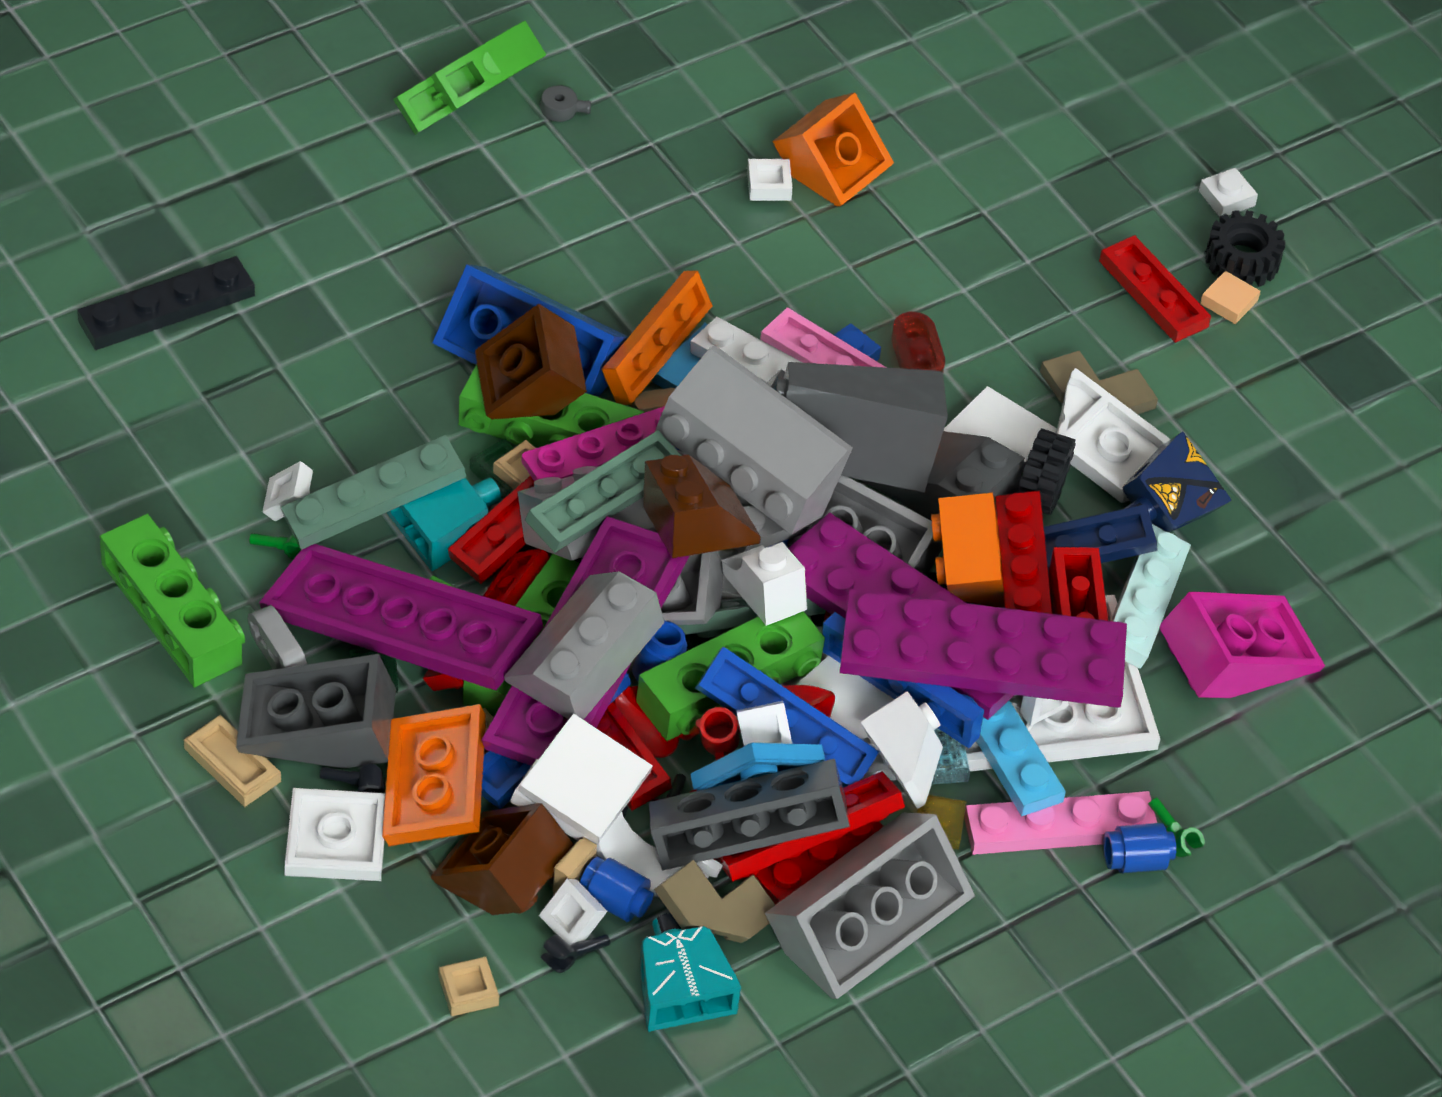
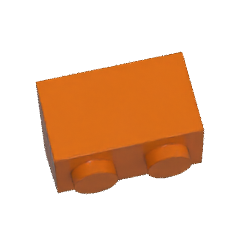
M855 92L824 100L772 141L781 158L790 159L791 176L835 206L845 204L894 164Z
M993 493L938 498L940 514H931L934 542L942 541L944 557L935 558L938 585L946 584L947 590L964 602L1004 607L1005 599L998 521Z

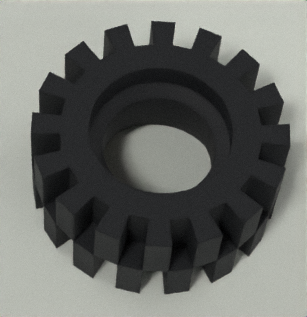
M1239 210L1232 211L1231 218L1225 213L1220 216L1219 221L1216 220L1210 232L1205 256L1206 263H1210L1209 270L1212 273L1219 271L1217 278L1227 271L1251 286L1253 281L1256 282L1258 287L1265 285L1266 279L1272 281L1275 278V274L1279 271L1286 240H1283V231H1277L1278 224L1274 220L1267 224V216L1260 214L1257 219L1252 217L1253 211L1246 210L1245 216H1241ZM1233 246H1248L1250 248H1253L1257 252L1247 253L1240 251Z
M1041 428L1028 455V461L1025 464L1017 493L1040 490L1042 512L1050 515L1057 505V500H1059L1062 487L1065 484L1066 476L1071 466L1070 462L1074 455L1076 439Z

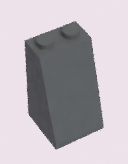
M788 362L784 378L776 377L773 389L853 447L841 476L925 492L948 418L943 372L920 369Z

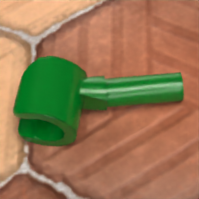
M255 533L250 535V544L284 550L285 554L292 560L301 551L293 534L289 538Z
M1158 797L1148 803L1166 827L1167 832H1173L1176 840L1177 857L1191 855L1190 850L1185 845V839L1188 845L1194 849L1204 846L1205 839L1200 830L1193 827L1183 829L1174 820Z

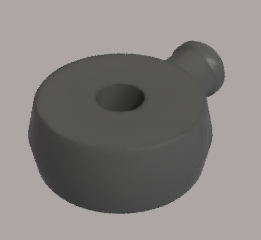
M556 85L547 88L542 93L540 108L542 114L547 119L555 122H564L573 118L576 112L590 114L591 101L578 100L576 93L572 89Z

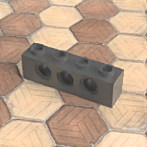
M835 759L649 802L650 830L662 871L684 866L692 860L696 863L850 827L846 798Z

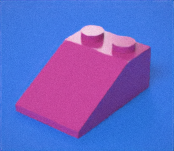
M1188 592L1159 627L1171 653L1176 657L1187 676L1190 687L1199 698H1233L1319 672L1325 667L1286 597L1281 595Z

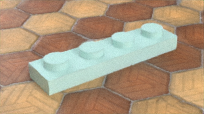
M1153 524L1157 540V551L1136 555L1111 618V621L1127 623L1125 661L1141 669L1150 654L1191 544L1181 540L1174 534L1166 532Z

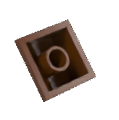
M537 304L475 350L485 413L492 420L555 415L587 392L575 326L541 304Z
M689 454L681 456L668 455L662 459L645 461L643 508L672 558L760 544L761 536L731 486Z
M542 803L483 811L480 815L479 832L464 834L430 877L437 885L491 915L520 914L530 909L536 903L539 890L547 880L554 877L555 865L574 844Z

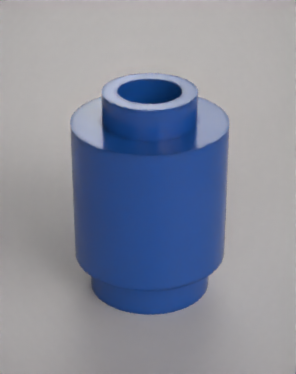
M664 621L665 623L635 657L632 672L637 681H639L640 674L687 651L685 633L678 625Z
M1163 823L1117 826L1115 831L1105 832L1103 842L1104 857L1109 870L1118 869L1120 873L1167 870L1169 860L1176 858L1175 836L1172 831H1166Z
M599 856L595 857L588 864L580 879V883L608 912L626 922H629L635 916L641 918L647 912L654 897V893L650 891V879L612 858L604 860Z

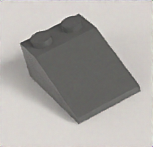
M943 431L925 492L865 480L861 481L931 520V514H940L938 498L993 493L996 508L995 496L1018 492L1025 458L990 437Z
M375 654L245 674L236 742L238 752L337 768H351L388 762L391 719H393L396 688L380 655Z

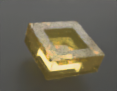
M928 795L925 805L918 808L917 813L936 814L952 849L959 850L966 801Z

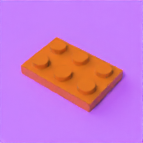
M480 704L391 719L382 833L388 846L479 832L484 761L482 738L486 727V714Z

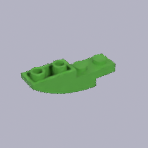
M524 20L437 71L393 100L416 135L545 57L546 53Z

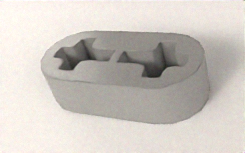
M272 605L248 614L251 634L273 670L307 665L300 645Z

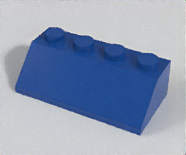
M466 264L432 343L476 365L475 350L537 304H541L575 326L586 393L599 397L608 386L602 368L628 336L489 268Z

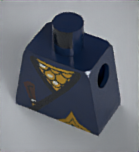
M1183 431L1160 446L1123 485V492L1131 502L1124 509L1147 504L1152 524L1169 533L1211 514L1231 501L1229 495Z

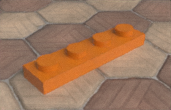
M698 270L684 271L602 368L616 403L631 405L713 306Z

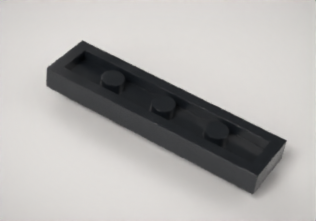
M235 256L77 309L78 322L94 349L98 350L254 297L255 284L238 257Z

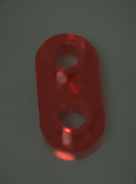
M905 312L899 315L894 320L891 335L899 368L935 370L944 373L945 356L933 320L920 312Z

